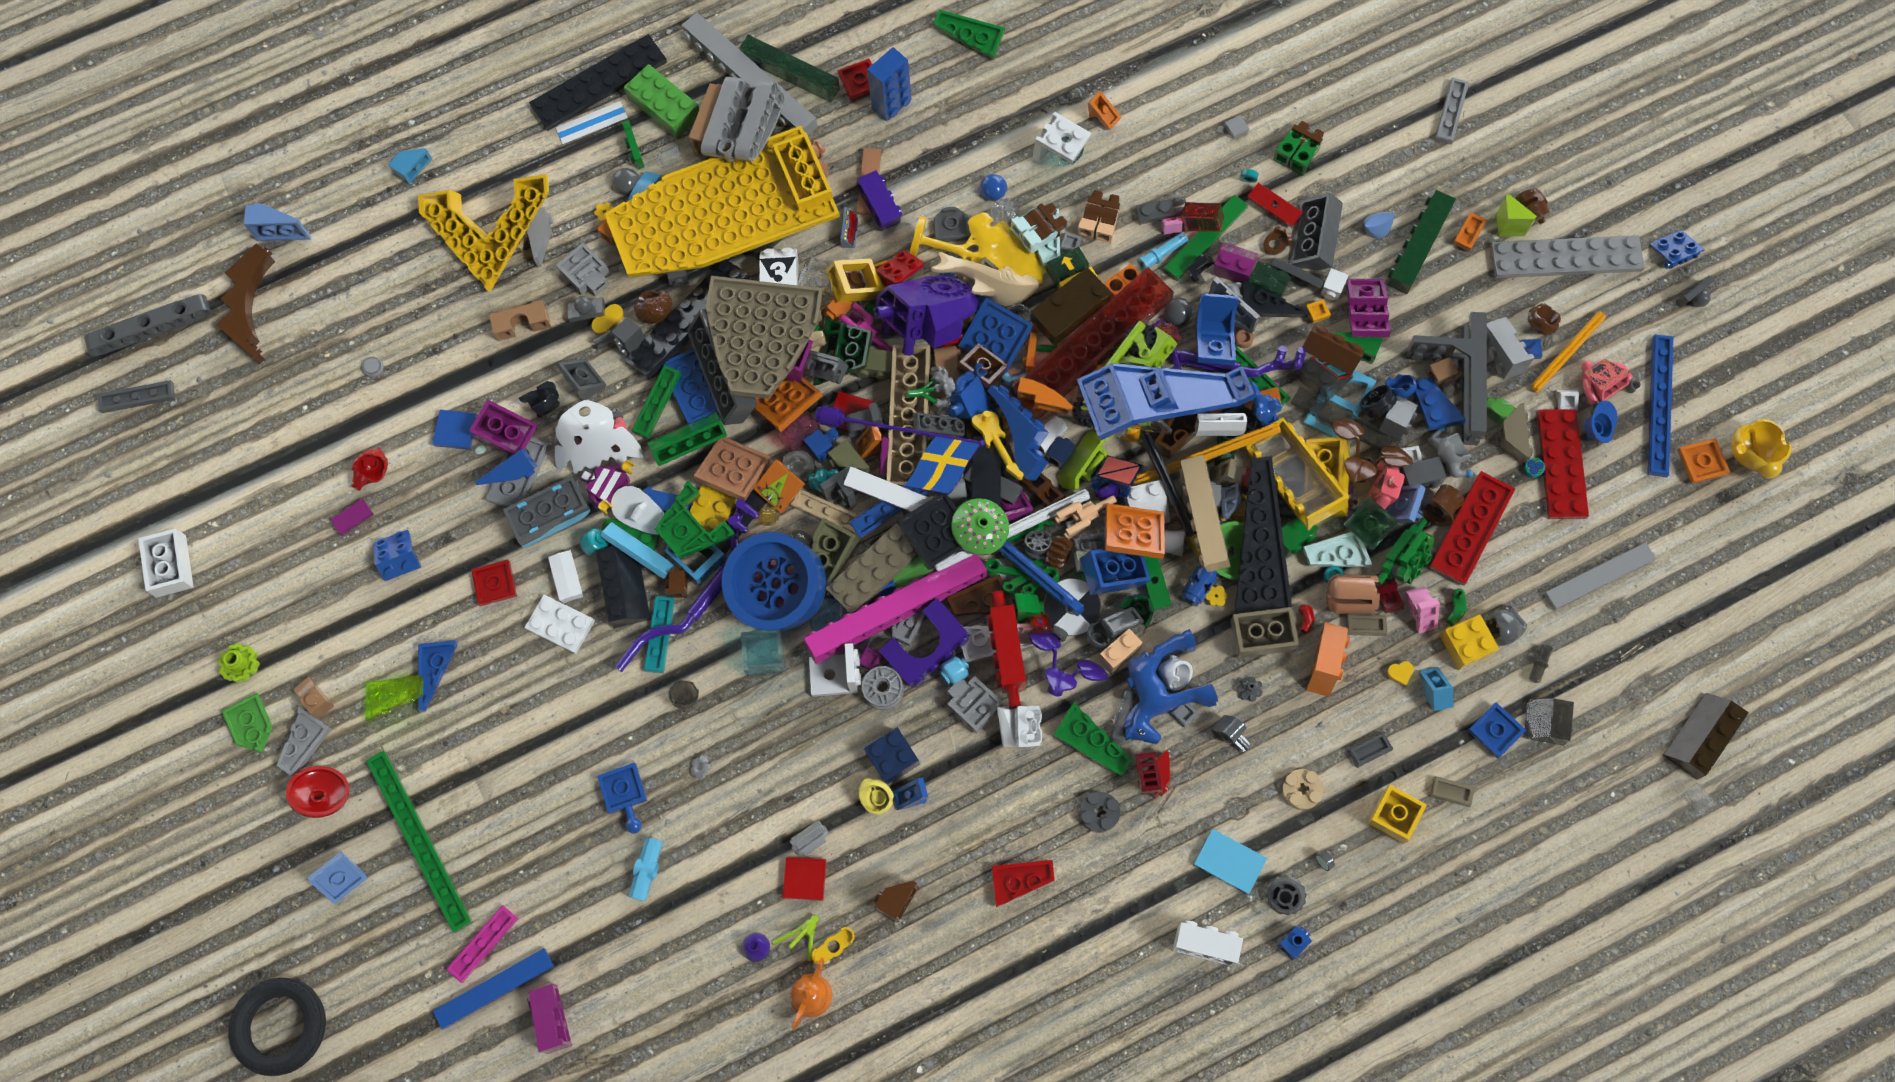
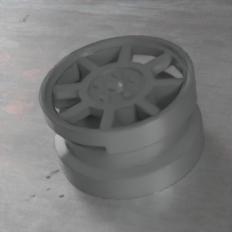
M1041 530L1029 532L1025 537V555L1030 559L1035 558L1036 561L1044 560L1052 542L1050 535Z

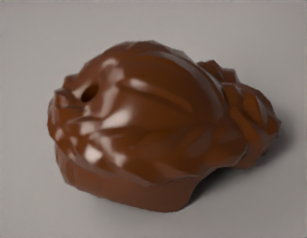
M1541 303L1529 310L1528 322L1533 330L1542 335H1551L1558 330L1561 317L1558 312L1552 310V307Z

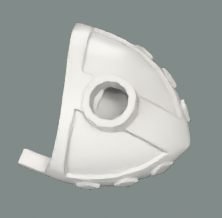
M1171 655L1169 660L1159 665L1158 673L1165 688L1180 690L1190 682L1193 669L1189 662Z

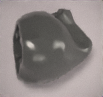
M1508 605L1504 610L1494 612L1485 621L1498 646H1507L1514 643L1527 629V623L1517 613L1513 605Z

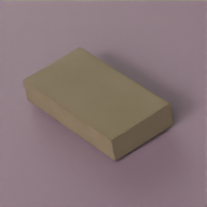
M1346 615L1347 635L1386 636L1387 617L1386 615Z
M1435 776L1432 782L1430 797L1470 808L1475 787Z

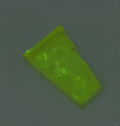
M417 675L367 682L365 721L371 722L376 719L375 717L391 712V709L400 705L403 706L422 697L423 677Z

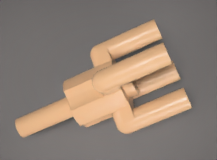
M1114 495L1095 505L1091 501L1083 505L1080 502H1075L1056 512L1054 520L1056 524H1059L1070 517L1073 518L1076 524L1065 529L1066 533L1063 534L1069 540L1088 530L1091 522L1100 517L1098 511L1106 508L1107 503L1114 504L1117 501Z

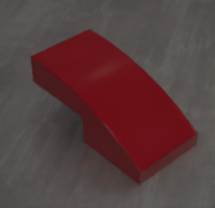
M1394 577L1391 580L1386 578L1382 586L1375 583L1377 593H1380L1379 601L1384 613L1404 609V603L1397 591L1398 584Z

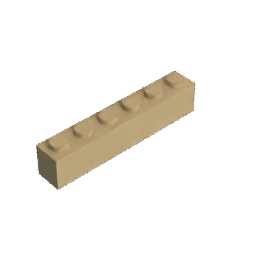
M1200 455L1181 460L1182 468H1179L1181 479H1185L1186 485H1183L1185 497L1189 496L1190 502H1187L1189 514L1192 513L1194 518L1190 521L1193 531H1197L1198 537L1195 538L1197 549H1201L1202 555H1199L1201 567L1205 566L1207 572L1230 567L1204 456Z

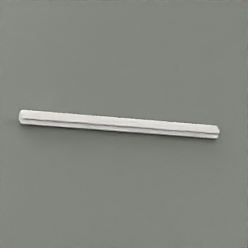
M1083 489L1010 524L1008 538L1055 516L1056 512L1075 502L1082 503L1089 500L1090 495L1088 491ZM962 549L936 565L935 569L941 571L974 554Z

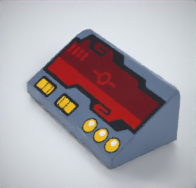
M847 207L843 208L840 241L842 248H855L858 216Z

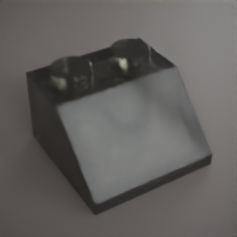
M1555 698L1527 699L1524 723L1526 731L1523 733V738L1562 746L1570 742L1574 702Z

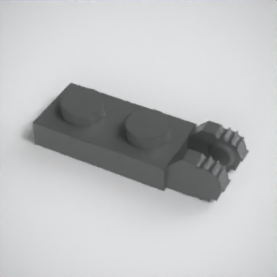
M1177 197L1173 200L1169 199L1136 205L1139 225L1187 214L1189 212L1187 207H1179L1175 210L1173 208L1185 204L1186 198Z

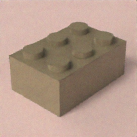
M1292 607L1233 614L1231 618L1237 658L1296 651L1299 646Z

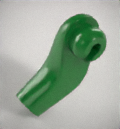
M1460 588L1452 593L1453 611L1446 618V622L1450 626H1454L1465 615L1467 610L1465 591Z

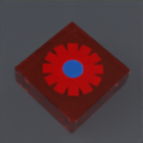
M1048 614L1028 616V623L1033 634L1052 632V624Z

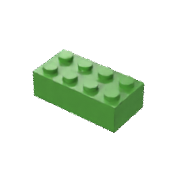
M648 64L624 86L628 99L676 139L695 123L700 110L698 104L651 65Z

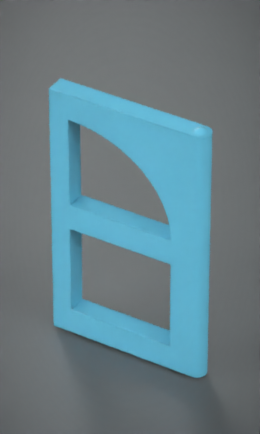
M1354 370L1353 376L1339 379L1330 372L1303 424L1330 438L1338 437L1331 427L1315 420L1325 400L1352 413L1350 420L1356 421L1362 409L1360 406L1361 399L1373 389L1376 380ZM1344 383H1359L1367 386L1358 405L1330 393L1331 390Z

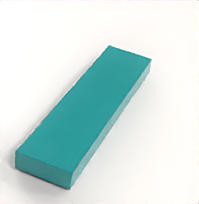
M655 596L650 629L672 624L675 605L674 597ZM670 635L659 636L648 641L644 672L664 674Z

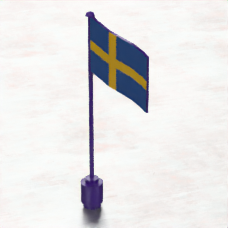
M818 407L815 416L816 422H820L821 425L837 428L844 421L935 437L924 451L913 475L904 484V487L949 495L954 490L970 459L979 447L985 445L984 440L976 441L846 418L845 414L842 413V409Z

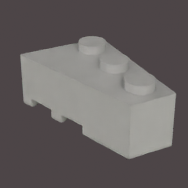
M1507 317L1487 323L1488 352L1490 357L1494 359L1496 370L1501 374L1503 380L1523 374L1535 358L1533 354L1528 355L1525 351L1526 344L1523 341H1518L1515 336L1517 332Z

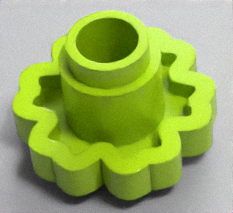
M240 643L230 645L227 652L220 654L218 665L221 668L219 673L228 681L233 680L237 683L248 681L250 675L257 673L260 665L259 661L256 660L258 653L249 645L243 646Z

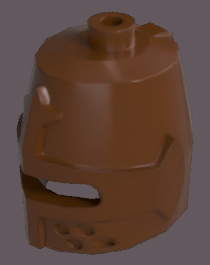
M1538 188L1528 189L1516 196L1515 199L1537 216L1532 225L1536 223L1541 225L1546 222L1545 218L1550 214L1547 206L1548 201Z

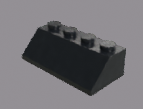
M615 546L595 550L608 622L613 629L651 620L641 564Z

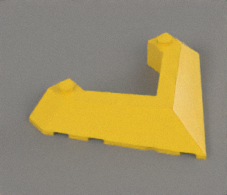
M548 174L513 179L515 197L511 201L512 205L506 212H503L495 223L497 224L496 227L488 234L462 212L461 194L451 190L418 195L419 213L422 217L426 218L430 226L445 240V243L457 257L468 266L471 273L482 282L485 289L491 292L549 194Z

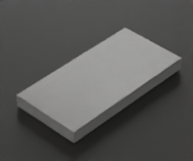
M531 438L525 449L538 466L534 469L535 474L527 479L522 477L517 480L492 483L485 500L507 508L527 498L550 447L549 443ZM505 452L501 463L513 455Z

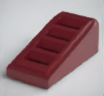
M1156 752L1135 754L1141 795L1162 792ZM1152 758V762L1141 763V759ZM1153 766V770H1142V767ZM1154 774L1155 777L1144 778V775ZM1145 782H1156V785L1145 786Z

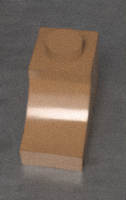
M310 677L293 689L302 705L311 715L318 719L334 707L332 702Z

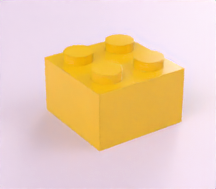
M1480 614L1444 630L1440 635L1458 670L1484 660L1499 650L1496 641Z
M1389 785L1385 788L1367 824L1405 844L1410 840L1427 804Z

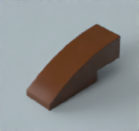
M1042 473L1036 481L1025 479L1024 477L1019 481L1045 508L1066 498L1063 493L1052 485L1051 480Z

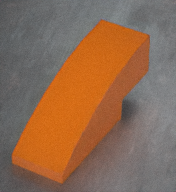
M1020 378L1017 391L1018 398L1035 401L1034 408L1072 416L1073 406L1056 391L1034 380Z

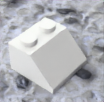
M1160 480L1124 488L1123 498L1126 506L1163 511L1164 523L1170 522L1167 496Z

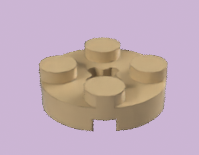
M1307 769L1292 771L1285 778L1282 785V794L1285 801L1298 810L1313 808L1321 801L1324 792L1322 781L1316 772ZM1300 784L1308 788L1305 795H1302V792L1297 790V788H1300Z

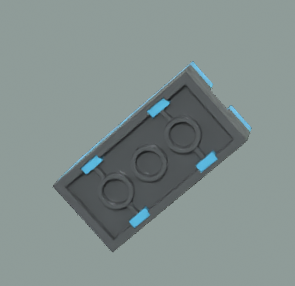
M570 476L503 509L518 543L524 549L582 520L588 515L590 508L574 477Z

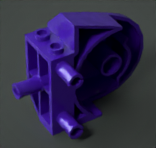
M927 276L886 286L877 294L874 315L877 319H883L881 334L891 336L894 329L904 338L902 353L911 356L914 354V344L917 339H924L932 348H937L960 338L963 320L975 314L978 309L977 297L971 293V286L960 279L949 276Z

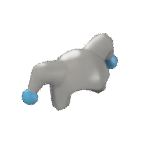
M1446 427L1432 433L1428 442L1438 450V455L1446 463L1450 475L1454 478L1465 476L1471 478L1473 476L1472 470L1463 471L1460 469L1461 463L1470 459L1472 455L1465 449L1459 433L1441 438L1440 435L1446 431Z

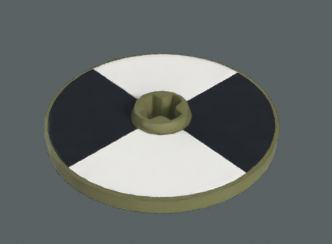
M1067 578L1058 581L1059 585L1084 605V611L1079 616L1074 615L1047 592L1043 603L1046 621H1048L1050 626L1055 625L1064 629L1068 636H1079L1087 633L1089 626L1092 623H1097L1101 615L1102 605L1099 594L1090 595L1087 582L1082 579Z

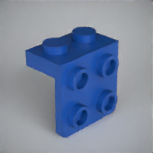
M409 530L399 531L392 536L381 538L373 543L375 566L384 581L421 568V563L412 549Z

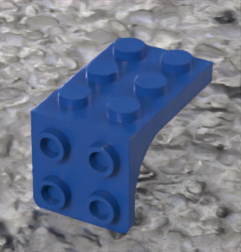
M1207 293L1201 295L1195 319L1198 363L1235 366L1234 324L1239 302L1237 296Z

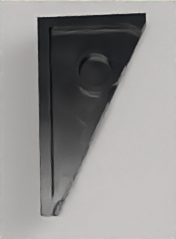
M1243 281V301L1260 316L1308 318L1309 311L1299 305L1294 306L1278 295L1268 293L1263 288L1258 289L1249 285L1248 281Z

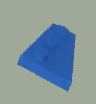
M1430 377L1416 380L1417 388L1414 395L1428 431L1465 424L1466 418Z

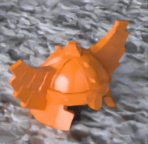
M824 958L820 959L814 974H804L792 986L790 993L792 998L791 1005L797 1012L792 1025L793 1030L800 1024L803 1016L810 1018L820 1016L827 1011L831 1004L832 988L827 979L821 976L824 968Z

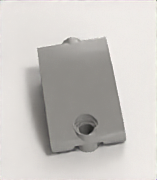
M726 77L701 144L702 155L725 158L728 162L736 160L753 162L771 136L784 105V94L778 84L770 81H759L757 85L751 87L742 78Z

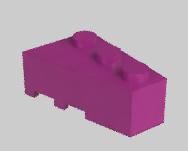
M550 984L529 991L527 1001L529 1008L532 1010V1021L538 1052L550 1054L571 1047L572 1042L558 985Z

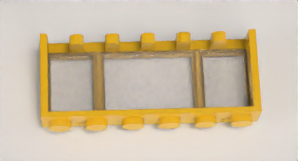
M1282 417L1273 422L1279 424L1281 430L1279 434L1245 446V451L1251 459L1272 456L1276 490L1309 531L1313 525L1344 508L1347 509L1349 495L1345 489L1340 488L1337 479L1327 472L1325 464L1318 461L1315 452L1306 446L1303 437L1296 434L1293 425L1290 422L1287 423Z

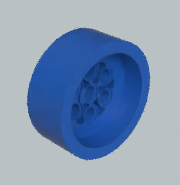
M764 532L745 539L731 552L722 573V591L731 612L746 625L769 632H787L803 626L817 613L825 596L826 575L819 557L808 545L786 534ZM772 560H776L777 565L771 570L769 564ZM793 565L795 569L794 573L792 575H788L787 569L789 566ZM758 573H761L762 580L757 583L755 577ZM779 578L780 586L774 588L773 582ZM794 584L798 585V592L796 594L791 593V587ZM762 592H765L766 599L763 602H761L759 600V595ZM782 597L784 605L778 607L777 600Z

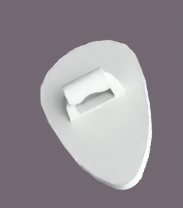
M624 486L618 489L611 500V505L613 506L611 509L614 516L630 527L658 535L655 528L665 514L661 508L639 488Z

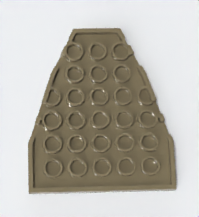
M711 276L706 312L717 362L731 395L766 399L771 397L793 369L818 324L823 288Z

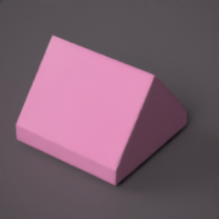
M1178 216L1161 220L1164 235L1182 232V220Z

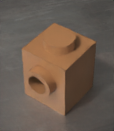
M1450 357L1435 360L1426 371L1427 376L1438 387L1452 384L1459 373L1457 364Z

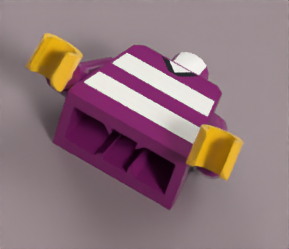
M626 460L623 464L599 466L594 474L588 471L583 473L581 481L588 483L586 486V490L589 493L588 498L595 509L602 511L605 515L608 514L606 512L608 508L612 510V497L618 489L629 485L631 480L626 473L632 475L633 471L630 468L635 466L634 463Z

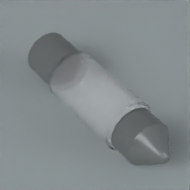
M1130 687L1122 691L1112 724L1113 728L1110 739L1117 745L1124 741L1126 733L1124 729L1125 720L1135 704L1136 694L1134 689H1130Z

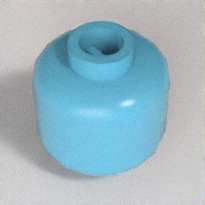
M952 656L941 664V671L939 673L948 685H954L961 679L964 680L968 677L967 669L969 665L964 658L959 659L956 656Z

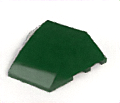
M826 317L823 330L826 336V345L823 354L843 360L848 365L845 375L865 369L867 367L873 332ZM814 377L813 385L817 386L827 382V380Z

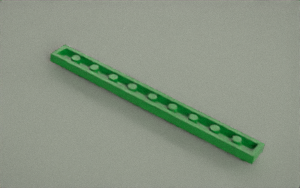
M383 750L366 760L452 932L457 933L472 924L473 921L387 752Z

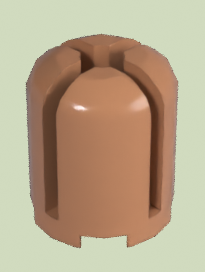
M1339 574L1332 576L1328 581V591L1326 592L1329 609L1336 614L1375 615L1374 610H1378L1380 593H1377L1375 582H1379L1376 575Z

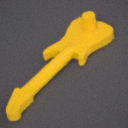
M984 411L973 416L971 423L984 437L986 447L990 448V442H993L1006 465L1005 470L1016 479L1022 480L1023 472L1019 470L1016 463L1012 462L999 438L1005 439L1006 434L999 426L998 415L992 411Z

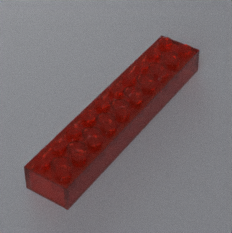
M1147 267L1023 378L1039 382L1065 397L1078 385L1077 379L1092 373L1097 368V365H1101L1120 347L1123 340L1126 339L1124 337L1125 334L1129 335L1127 331L1129 328L1132 330V326L1136 325L1138 321L1142 323L1149 322L1173 299L1174 291ZM1017 382L1012 387L1013 396L1021 402L1024 408L1033 413L1035 419L1039 420L1048 411L1034 408L1035 401L1018 398L1019 382Z

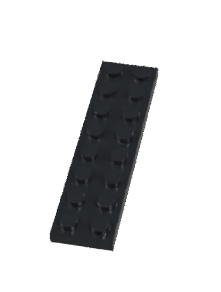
M647 34L535 98L529 104L546 130L549 131L624 88L648 64L657 69L667 63V59L651 36Z
M723 260L642 341V344L624 359L625 362L650 379L690 339L687 328L699 310L706 309L711 276L749 280L751 278L749 274L730 261Z

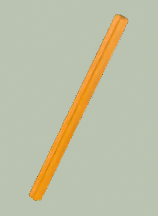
M1278 423L1270 424L1167 463L1165 466L1169 474L1178 472L1179 468H1182L1181 460L1200 455L1204 456L1205 461L1279 434L1281 432ZM1155 468L1136 475L1130 487L1159 479ZM1119 485L1120 492H1124V488H1129L1127 486Z

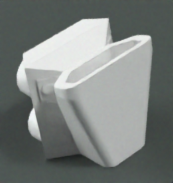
M1009 706L997 707L1003 747L1040 746L1042 742V731L1040 729L1042 713L1039 706H1018L1016 709H1009Z

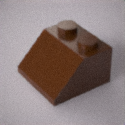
M915 881L887 887L883 892L879 891L873 901L875 902L874 907L879 913L898 923L919 889L918 884Z

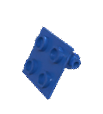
M1683 230L1650 243V246L1666 258L1664 266L1669 269L1674 268L1678 264L1686 263L1691 259L1698 258L1700 252L1705 251L1701 245Z

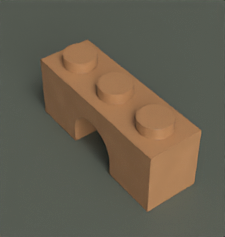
M543 300L533 301L523 306H514L508 310H498L493 314H489L493 334L498 341L516 337L515 327L523 321L529 322L533 332L551 328L548 310Z

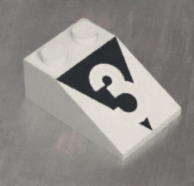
M786 247L782 250L765 249L760 252V281L798 285L799 262L797 249Z

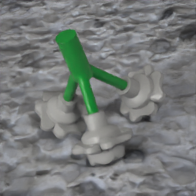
M940 366L932 367L930 382L921 389L907 390L906 397L922 396L937 406V415L949 414L948 408L952 406L949 397H951V392L955 390V383L952 378H949L945 368ZM943 391L947 396L940 400L938 398L934 399L926 393Z

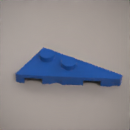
M456 640L418 644L420 712L427 710L458 646Z

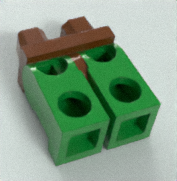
M1301 121L1298 125L1294 124L1292 130H1290L1276 149L1273 158L1274 161L1285 167H1288L1290 164L1289 169L1302 176L1319 151L1324 132L1316 129L1314 133L1309 132V125L1304 121Z

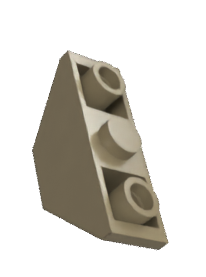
M1520 403L1498 428L1500 446L1520 463H1526L1533 453L1532 446L1529 445L1530 428H1527L1526 422L1528 420V411L1525 410L1524 403Z

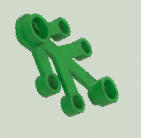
M988 559L985 562L989 576H995L998 573L1019 576L1003 584V592L1006 595L1013 594L1016 587L1031 579L1019 568L1000 566V562L997 559ZM1031 560L1047 575L1052 577L1053 580L1059 581L1060 575L1055 568L1046 567L1041 560ZM1036 582L1030 585L1026 584L1022 588V593L1034 594V591L1041 586Z

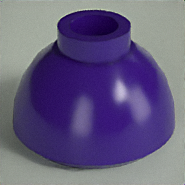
M1108 481L1095 488L1093 493L1101 501L1112 495L1118 501L1119 484Z
M751 933L746 936L742 943L743 955L752 962H759L765 959L770 952L768 938L761 933Z

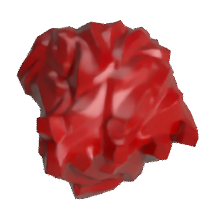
M380 447L363 451L354 460L352 465L353 484L351 486L357 488L358 491L363 486L377 483L384 478L389 463Z

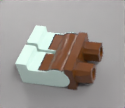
M1041 203L1021 217L1017 216L1011 221V230L1019 240H1022V244L1030 254L1054 238L1059 237L1060 231L1067 225V221L1063 216L1054 219L1053 215L1057 213V209L1053 203L1045 206Z

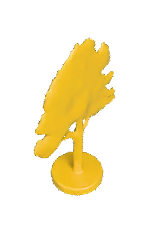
M982 212L972 216L968 220L971 233L970 238L963 245H955L924 236L923 232L927 218L919 216L910 248V254L917 257L921 244L958 254L964 260H967L966 257H969L971 262L980 263L986 257L1000 271L1004 266L1011 267L1014 273L1022 276H1033L1039 285L1043 284V275L1047 274L1045 267H1042L1037 251L1030 254L1022 244V240L1018 239L1006 221L1002 220L996 225L990 226L993 218L988 213ZM977 245L978 251L972 252L967 250V248Z

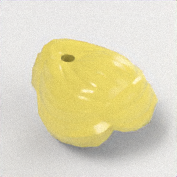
M865 778L859 787L861 804L873 815H881L887 812L893 804L894 795L892 790L881 780Z

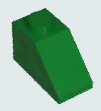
M1015 593L1014 605L1016 607L1018 623L1041 617L1044 607L1042 600H1038V595Z

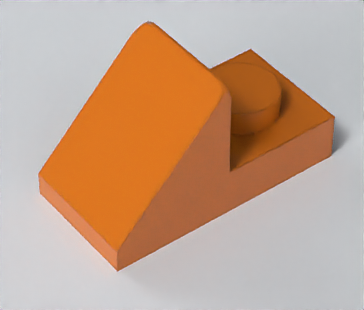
M1101 90L1088 102L1089 117H1097L1107 130H1111L1122 118Z
M868 426L854 442L856 451L862 459L881 452L882 434L878 427Z

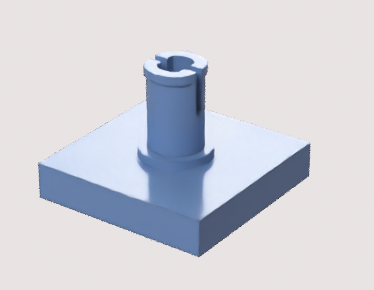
M1421 484L1402 486L1398 499L1385 509L1381 522L1389 525L1412 523L1422 518L1420 514H1423V511L1419 507L1426 488Z
M341 851L307 878L314 887L335 904L368 877L365 872Z

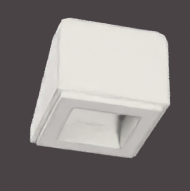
M1556 390L1558 409H1577L1578 411V391Z

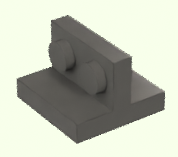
M853 464L820 484L826 501L830 502L839 497L844 506L848 505L850 509L857 506L854 492L851 488L843 485L849 468H855Z

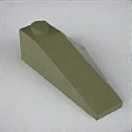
M823 518L814 533L812 550L817 554L824 567L827 587L838 577L855 550L860 538Z

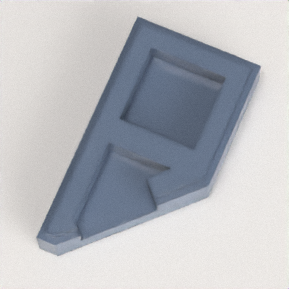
M1239 483L1221 489L1222 516L1225 520L1232 515L1242 502V490Z

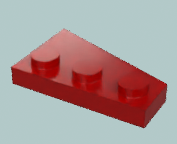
M1053 860L992 866L996 908L1054 882Z

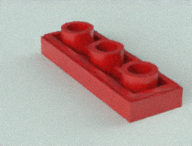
M1259 182L1247 196V199L1291 228L1303 214L1301 210Z

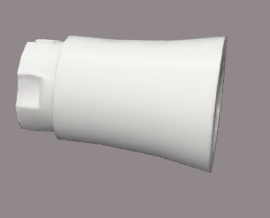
M1054 416L1044 424V428L1049 434L1038 448L1044 454V457L1059 436L1062 437L1068 429L1064 420L1057 416Z

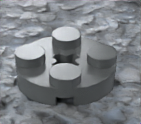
M1106 792L1090 793L1081 803L1080 817L1087 829L1096 833H1103L1112 829L1120 818L1118 801ZM1099 807H1102L1103 811L1106 812L1101 817H1097V813L1094 812Z

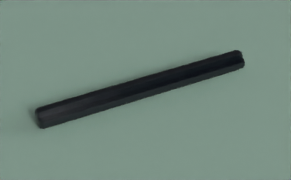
M1143 434L1140 439L1186 535L1191 537L1197 531L1192 529L1191 518L1151 434Z

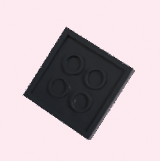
M947 494L938 495L896 521L928 570L962 550L955 541L951 529L952 518L957 508Z

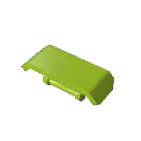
M1096 430L1086 433L1058 474V483L1062 488L1076 490L1079 489L1080 478L1085 482L1091 480V476L1099 464L1108 455V452L1102 448L1107 438L1100 440Z

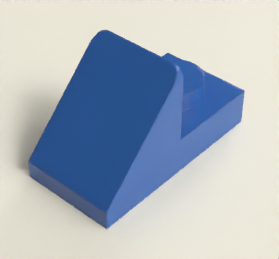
M917 778L892 791L897 810L927 802L928 793L923 778Z

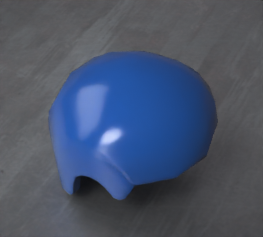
M990 174L983 178L978 188L979 195L985 201L1000 200L1005 196L1008 189L1005 179L996 174Z
M1398 374L1395 379L1388 377L1385 385H1388L1396 396L1398 395L1403 398L1411 396L1417 388L1416 380L1411 375Z

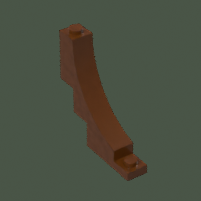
M256 243L225 272L235 285L220 299L231 311L216 325L257 363L261 364L265 359L260 355L262 351L256 346L260 340L256 335L253 325L252 306L255 292L261 279L275 261L271 257L272 252L265 246L261 248Z

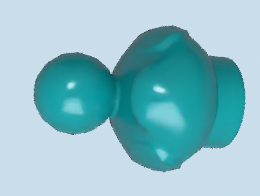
M832 467L829 472L826 469H819L815 474H810L809 485L811 489L822 492L820 484L840 471Z

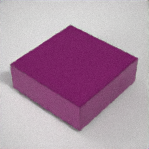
M866 646L860 656V666L870 671L879 666L884 656Z

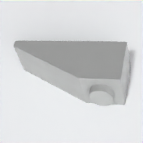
M545 207L538 210L527 229L533 259L538 267L542 266L552 233L551 224H553L551 213H547Z

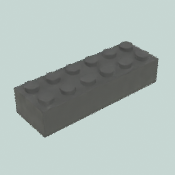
M701 309L687 328V333L723 425L743 423L757 405L756 397L730 394L717 362L706 309Z

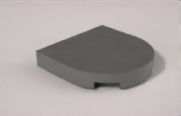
M957 207L943 208L934 218L935 239L944 242L968 240L971 236L968 215Z

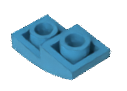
M646 171L635 184L628 201L633 198V195L640 194L648 189V186L652 183L655 184L661 181V175Z

